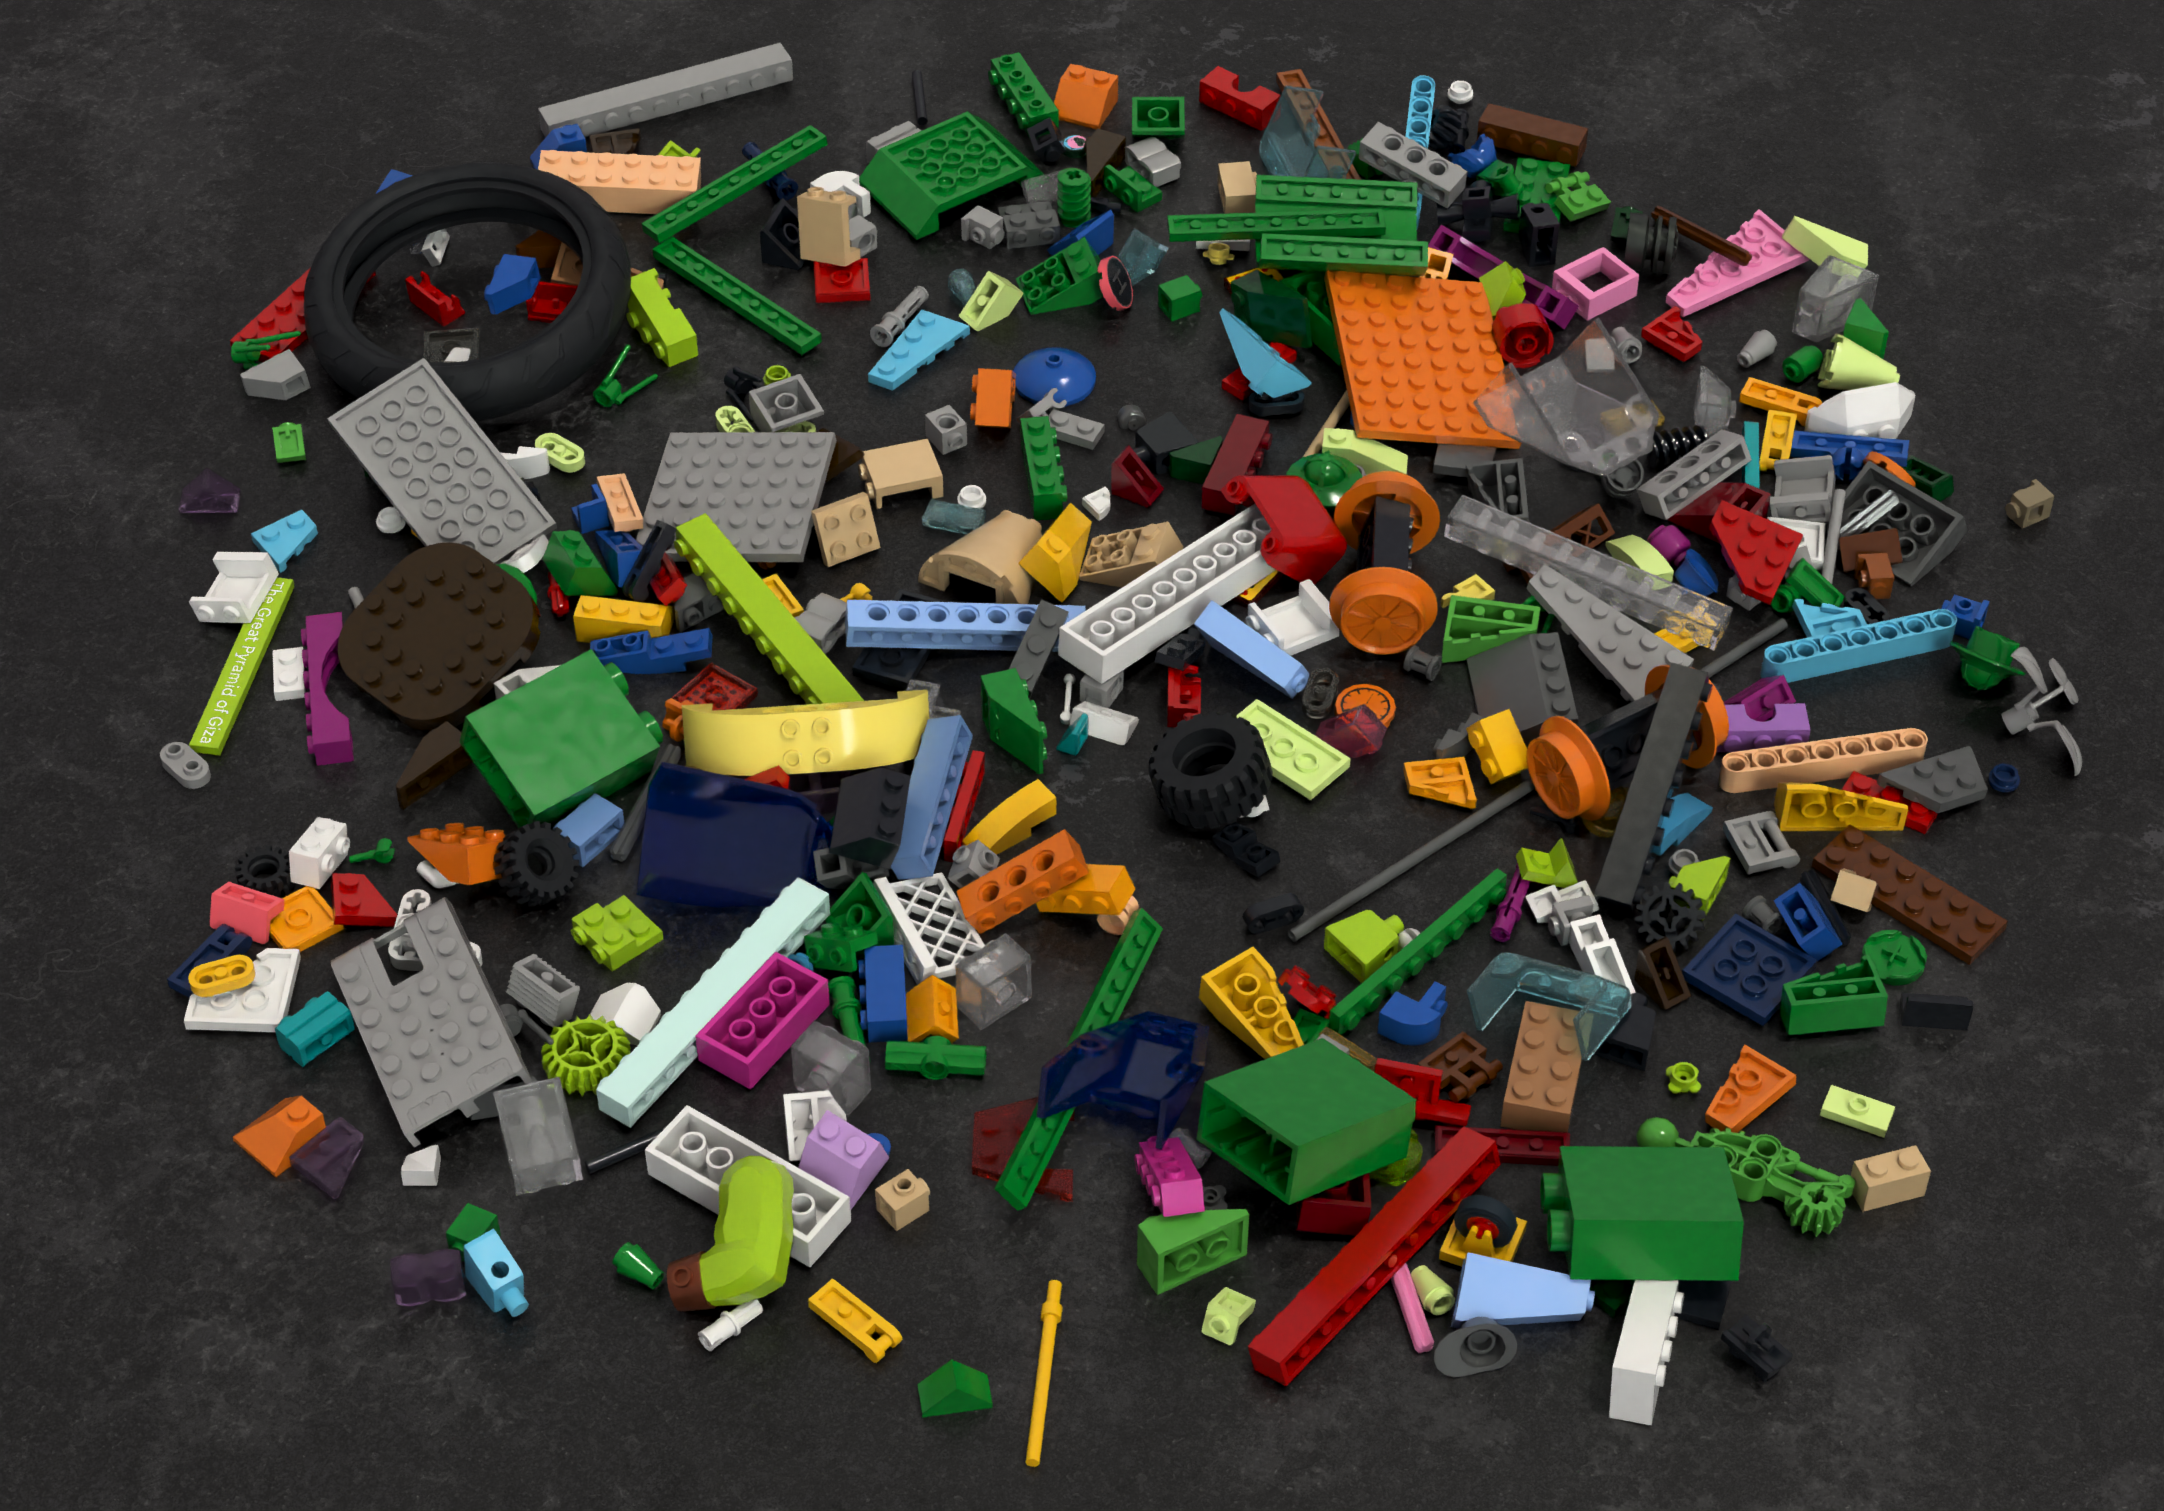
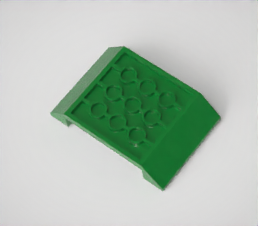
M968 111L880 148L859 177L860 185L869 191L870 195L916 240L939 230V213L1014 180L1026 191L1049 182V178L989 122Z

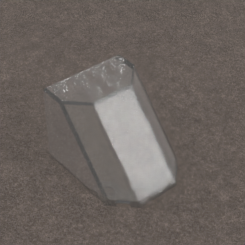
M1599 317L1593 320L1559 357L1529 373L1520 376L1513 363L1508 364L1473 402L1488 427L1563 464L1602 477L1612 474L1616 469H1621L1652 451L1654 430L1659 419L1658 411Z

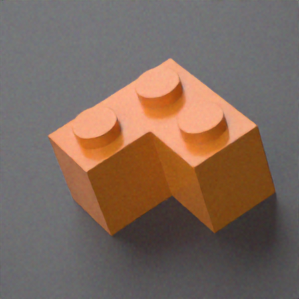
M978 368V375H973L972 392L977 393L976 403H971L970 419L975 420L977 427L1011 428L1012 402H1015L1016 373L1012 370Z

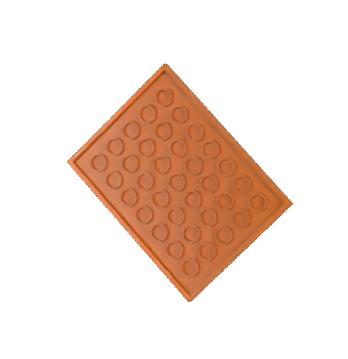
M1326 271L1324 281L1357 438L1520 449L1523 441L1502 355L1491 331L1493 318L1482 282Z

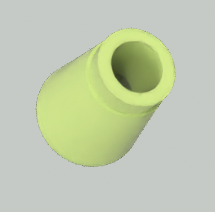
M1425 1265L1418 1266L1412 1271L1411 1277L1424 1309L1434 1315H1442L1448 1312L1455 1303L1452 1287Z

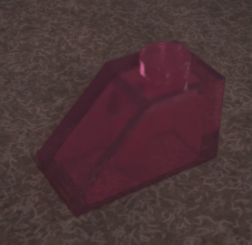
M1362 704L1322 721L1315 736L1344 755L1358 758L1368 753L1373 754L1377 752L1383 744L1382 739L1388 728L1365 704Z

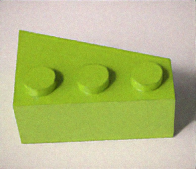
M653 268L631 277V292L628 301L629 312L626 316L629 325L638 330L644 343H649L656 357L662 359L668 367L698 356L697 337L681 309H674L668 300L671 297V293L668 288L661 289L657 279L659 274Z

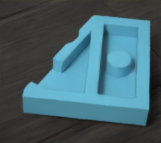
M299 510L251 533L253 543L261 552H268L276 569L281 573L286 570V562L291 556H298L304 550V546L314 539L318 531L316 524L303 510Z
M1794 599L1792 605L1806 637L1867 625L1860 609L1850 607L1839 608L1827 603H1822L1821 607L1804 604V599Z

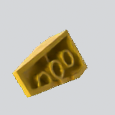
M1072 503L1063 510L1018 563L1061 603L1078 584L1092 521Z
M1778 783L1774 801L1778 827L1781 831H1843L1849 824L1860 831H1903L1908 813V806L1905 804L1813 783Z
M1253 946L1201 977L1199 999L1221 1024L1260 1056L1267 1059L1300 1047L1304 1043L1295 1021L1291 1019L1286 1007L1287 1002L1284 994L1280 992L1273 968Z

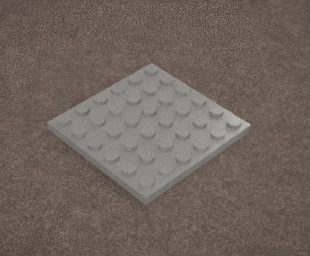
M670 433L643 516V529H639L636 541L643 547L657 520L676 528L706 513L747 562H803L814 523L811 511L817 509L837 441L835 433ZM674 543L669 550L665 551L674 562H688L684 556H679Z

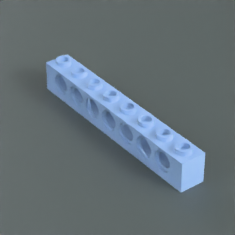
M847 600L845 614L846 647L1017 651L1039 604ZM1055 605L1069 612L1065 624L1086 611L1085 606ZM1059 637L1052 652H1058Z

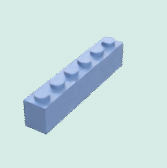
M961 715L928 719L925 731L921 735V744L918 754L914 759V768L910 778L901 844L890 867L899 880L931 877L934 874L973 737Z

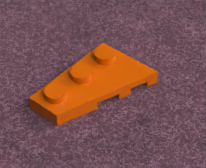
M1744 1045L1740 1052L1739 1060L1736 1064H1733L1729 1071L1727 1081L1724 1086H1720L1705 1113V1122L1714 1128H1718L1720 1131H1724L1725 1128H1731V1132L1738 1133L1796 1085V1074Z

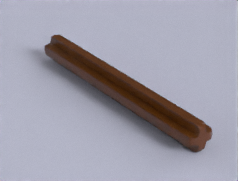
M1656 206L1654 211L1651 212V217L1655 221H1657L1658 216H1663L1662 225L1668 227L1670 217H1677L1678 233L1741 266H1747L1749 261L1752 260V255L1749 251L1661 206Z

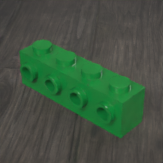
M1018 52L991 59V70L988 71L990 84L992 86L995 85L1000 99L1005 100L1010 114L1016 117L1020 129H1024L1029 137L1027 129L1049 117L1059 129V110L1021 54ZM1047 131L1039 136L1049 134L1050 131Z
M1049 416L1020 418L1021 449L1033 518L1036 521L1057 519L1063 512V502H1067L1068 497L1066 485H1061V483H1064L1063 466H1057V463H1060L1059 446H1054V444H1057L1056 428L1050 427Z

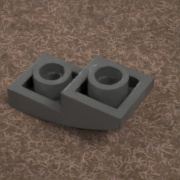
M1471 713L1467 722H1462L1457 731L1448 729L1443 739L1438 738L1436 741L1433 756H1436V759L1465 757L1473 749L1469 742V734L1466 728L1483 719V716Z

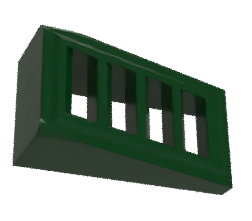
M1912 455L1908 457L1907 466L1902 468L1915 481V488L1939 502L1953 494V475Z

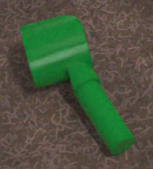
M383 838L378 841L375 850L350 855L349 861L350 863L375 859L380 863L386 864L392 860L395 848L390 849L392 841Z

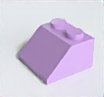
M827 1110L807 1136L798 1168L849 1196L851 1210L888 1161L889 1156L879 1141Z

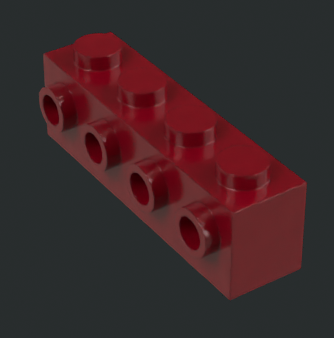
M1236 414L1202 486L1203 509L1235 516L1239 505L1242 504L1235 505L1227 501L1221 489L1233 477L1256 475V468H1261L1264 460V450H1269L1272 443L1273 435L1269 433V421Z

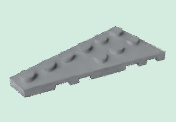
M1546 564L1528 582L1526 589L1548 614L1556 616L1562 623L1561 628L1567 635H1573L1579 642L1578 647L1606 679L1614 681L1621 689L1620 694L1626 701L1630 700L1633 702L1645 696L1646 678L1653 668L1659 665H1671V662L1687 667L1692 666L1693 658Z

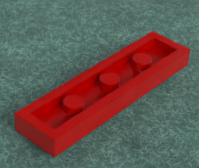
M973 750L969 762H965L961 776L963 782L958 786L954 800L956 804L955 807H952L948 821L949 826L946 829L941 846L944 848V861L953 862V854L962 846V840L965 838L985 774V752Z

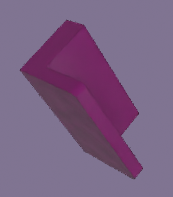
M1778 675L1758 680L1724 701V705L1744 704L1746 714L1751 719L1765 722L1772 717L1774 704H1793L1796 700L1785 676Z

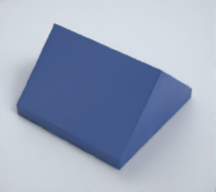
M1109 210L1082 223L1048 248L1047 251L1053 256L1085 237L1099 255L1113 244V212Z

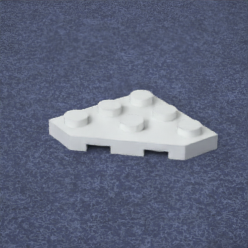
M266 948L256 955L257 959L253 961L256 972L255 978L245 987L210 997H200L192 994L184 1018L185 1028L189 1030L275 1032V1028L280 1021L288 1015L301 960L299 949Z

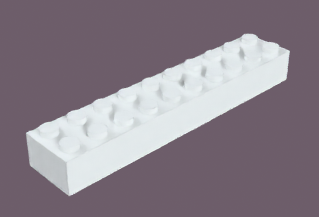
M1256 504L1248 507L1059 627L1058 655L1102 684L1193 625L1211 600L1222 606L1273 573L1276 569L1266 563L1260 551L1263 539L1272 529Z

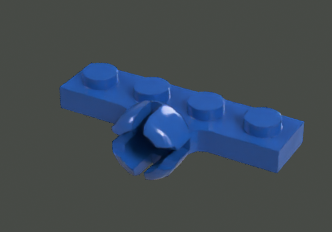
M1794 431L1791 457L1805 458L1830 455L1832 456L1836 479L1843 482L1844 474H1850L1849 482H1852L1865 466L1863 459L1872 451L1888 457L1901 467H1906L1909 440Z

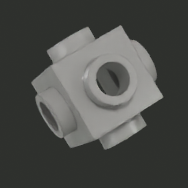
M979 840L967 846L962 845L953 854L952 859L954 861L948 879L958 888H962L996 869L1000 858Z

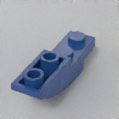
M709 628L651 638L647 630L592 640L590 642V649L593 650L603 666L612 662L618 666L622 673H674L686 671L687 662L711 658L713 636Z

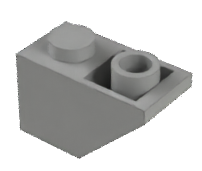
M290 349L240 374L248 396L288 400L311 388L305 369Z

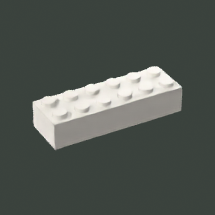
M688 1105L645 1149L648 1175L718 1215L719 1185L724 1172L737 1160L747 1156H763L784 1165L793 1178L794 1187L792 1199L793 1244L790 1256L808 1267H811L851 1222L849 1196Z

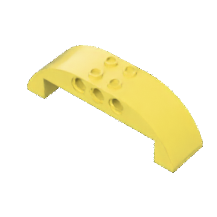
M928 690L898 691L897 699L714 711L713 703L682 705L686 766H694L710 774L753 776L778 765L786 774L874 768L912 760L918 754L921 735L925 731L927 720L930 719Z

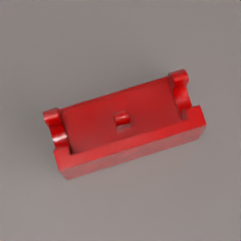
M421 271L422 281L419 285L412 276L405 279L410 301L443 327L465 314L459 298L452 294L450 299L431 284L429 275L424 271Z
M539 281L532 298L526 300L528 320L552 323L569 304L578 286Z
M1189 665L1184 671L1168 667L1167 727H1177L1178 722L1184 719L1185 721L1191 720L1194 715L1201 714V678L1184 676L1187 673L1197 674V666Z

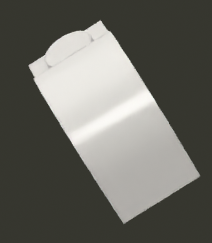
M834 171L824 174L810 183V188L822 187L824 191H845L846 195L856 196L855 206L858 209L857 214L864 218L871 213L870 192L860 186L859 175L855 173Z

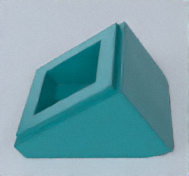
M1083 713L1067 728L1056 746L1057 750L1075 756L1079 753L1088 737V714Z

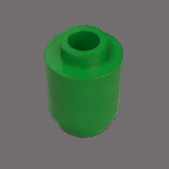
M1803 346L1784 359L1782 363L1784 375L1795 383L1803 381L1820 369L1823 363V354L1816 346Z

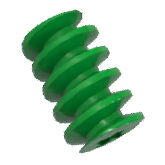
M1078 168L1061 170L1057 174V212L1066 227L1076 228L1091 219V178L1088 173Z

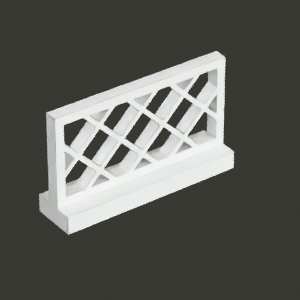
M942 872L933 874L931 877L914 878L889 883L886 877L874 879V887L893 916L894 945H903L904 962L917 985L931 975L940 979L992 967L993 958L976 929L965 919L961 904ZM938 884L942 892L940 895L924 889L925 887ZM906 892L914 896L911 901L899 898L896 893ZM919 898L935 904L932 909L916 904ZM941 905L953 910L954 915L950 917L937 912ZM913 912L927 918L924 923H920L910 919L909 914ZM931 920L946 924L947 927L944 931L928 925ZM954 927L966 932L967 936L963 939L949 933ZM923 934L939 939L936 946L924 942L921 938ZM943 943L953 944L960 947L956 954L941 948ZM966 949L977 953L980 958L972 960L962 955ZM938 956L952 963L951 965L938 967L934 959Z

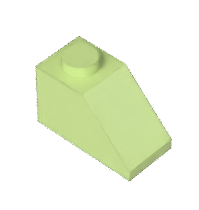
M988 271L959 314V317L974 330L980 331L1009 316L1024 293L1009 280Z

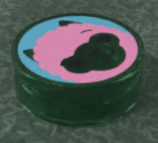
M1069 135L1063 139L1066 149L1064 154L1070 158L1085 156L1084 144L1087 138L1082 135Z

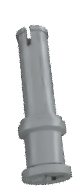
M914 287L894 311L885 313L882 317V322L871 328L870 336L875 344L881 347H888L893 342V337L902 333L905 328V322L929 297L928 291L924 287Z

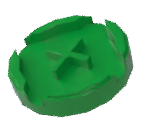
M1881 930L1872 934L1863 946L1861 957L1870 954L1882 983L1893 986L1910 984L1917 981L1923 974L1927 961L1925 947L1917 938L1912 935L1909 938L1902 935L1903 932L1898 930Z

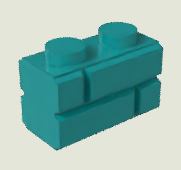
M328 991L318 998L310 999L304 1008L293 1016L284 1017L275 1028L280 1048L289 1056H292L293 1060L302 1067L355 1030L350 1010L343 1003L338 1002L337 998Z

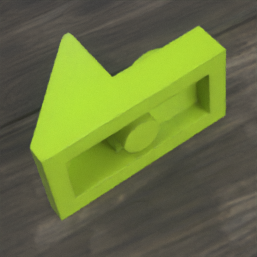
M1562 838L1559 839L1549 853L1521 848L1516 854L1520 874L1524 880L1547 885L1555 884L1556 887L1561 888L1578 883L1572 860Z

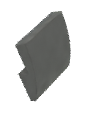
M1438 444L1433 464V473L1467 478L1465 464L1494 461L1496 447Z

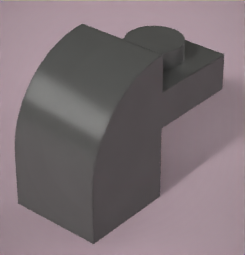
M829 848L813 851L817 881L827 888L848 889L862 872L867 873L871 881L889 876V870L886 868L828 853Z

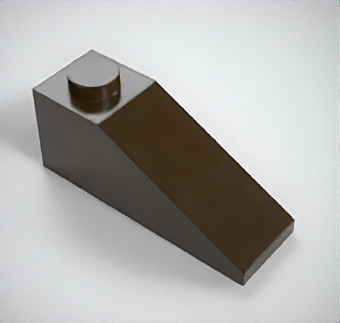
M1097 128L1092 136L1086 139L1084 152H1086V173L1091 178V197H1097L1104 187V167L1110 164L1117 170L1125 159L1126 136Z
M444 722L422 738L398 780L396 791L399 807L403 810L473 762L460 744L462 732L449 722Z

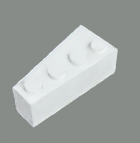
M1679 1280L1634 1281L1612 1367L1609 1418L1652 1425L1659 1387L1664 1386L1666 1365L1664 1363L1670 1361L1672 1341H1669V1339L1676 1336L1678 1317L1674 1315L1675 1313L1681 1314L1684 1293L1678 1292Z

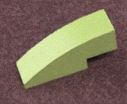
M1635 535L1606 541V548L1630 584L1637 583L1644 595L1672 587L1674 570L1650 543Z

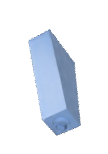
M1211 600L1195 621L1194 625L1211 647L1291 699L1305 688L1310 674L1300 662Z
M1468 1252L1462 1264L1451 1327L1461 1328L1466 1321L1475 1317H1488L1500 1325L1579 1321L1586 1311L1591 1312L1595 1291L1589 1290L1591 1280L1570 1279L1568 1274Z

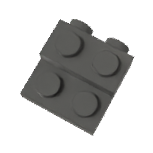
M1050 201L998 207V215L1003 217L1004 239L1007 249L1052 244L1060 240V224L1056 211L1052 209Z

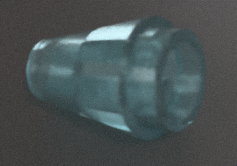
M957 269L948 277V288L964 306L975 292L976 286L973 275L970 272H967L965 269Z

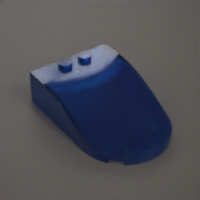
M661 762L648 785L636 895L694 906L759 907L771 906L779 898L781 891L786 886H790L798 877L822 890L825 886L817 881L813 851L829 848L833 826L830 821L826 822L816 810L817 805L792 790Z

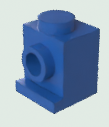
M1954 594L1951 601H1944L1941 609L1949 610L1956 615L1957 623L1954 634L1970 639L1975 626L1983 627L1990 601L1983 600L1982 603Z

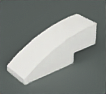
M1600 914L1570 922L1569 944L1597 996L1605 1006L1614 997L1628 1001L1630 994L1636 992L1615 939H1609Z

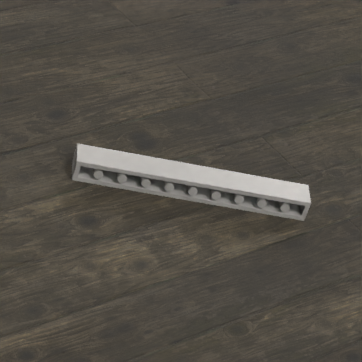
M777 43L538 108L540 128L544 136L547 137L553 129L578 123L584 137H588L589 135L625 127L792 81V59L782 44Z

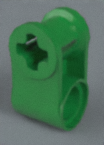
M1498 159L1494 160L1476 176V180H1485L1491 183L1494 187L1495 195L1500 197H1507L1517 193L1519 195L1524 190L1523 182L1519 181L1514 174L1513 165Z

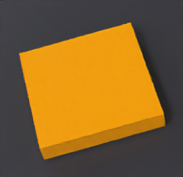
M305 886L282 898L284 899V911L270 920L269 936L280 949H299L301 952L343 930L344 926L334 925L333 909L315 888Z

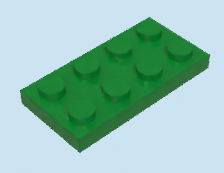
M1518 158L1515 176L1524 184V190L1519 194L1520 214L1521 207L1527 203H1547L1560 222L1561 210L1554 204L1558 196L1554 192L1547 193L1545 186L1554 178L1568 177L1570 164L1540 161L1532 158ZM1505 219L1503 231L1519 233L1520 220Z

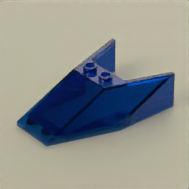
M1147 1011L1081 1034L1042 1067L1037 1117L1046 1118L1088 1102L1105 1105V1108L1112 1111L1125 1110L1133 1112L1139 1118H1155L1158 1120L1155 1148L1162 1150L1204 1072L1209 1026Z

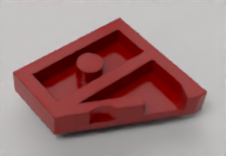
M1674 306L1643 327L1641 337L1680 361L1685 362L1701 351L1703 342L1693 332L1690 323L1681 319V310Z
M332 873L331 891L334 925L395 926L397 913L364 874Z

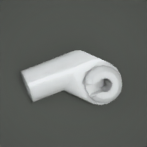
M427 860L420 862L417 866V873L435 888L441 889L457 884L447 880Z

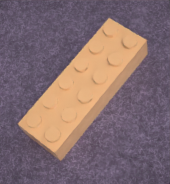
M541 150L538 170L552 173L578 186L591 195L606 212L658 214L701 189V158Z

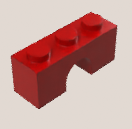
M1217 66L1200 80L1199 102L1260 131L1280 116V94L1260 85L1253 91L1240 92L1238 91L1239 75Z

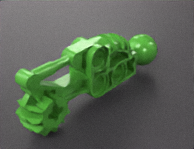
M1659 1117L1647 1119L1640 1125L1637 1131L1638 1147H1724L1737 1198L1747 1202H1755L1760 1200L1762 1196H1767L1784 1202L1785 1215L1790 1217L1791 1226H1801L1802 1234L1809 1230L1817 1237L1821 1231L1830 1234L1834 1227H1838L1846 1207L1844 1198L1852 1196L1856 1183L1855 1179L1850 1175L1837 1176L1821 1168L1817 1169L1801 1162L1797 1152L1782 1146L1777 1138L1768 1134L1758 1136L1753 1134L1752 1137H1749L1742 1130L1740 1133L1731 1132V1128H1725L1724 1131L1712 1128L1709 1133L1697 1131L1692 1141L1689 1142L1679 1138V1133L1673 1123L1666 1118ZM1798 1171L1815 1178L1814 1180L1817 1182H1802L1789 1175ZM1822 1195L1820 1202L1817 1204L1819 1196Z

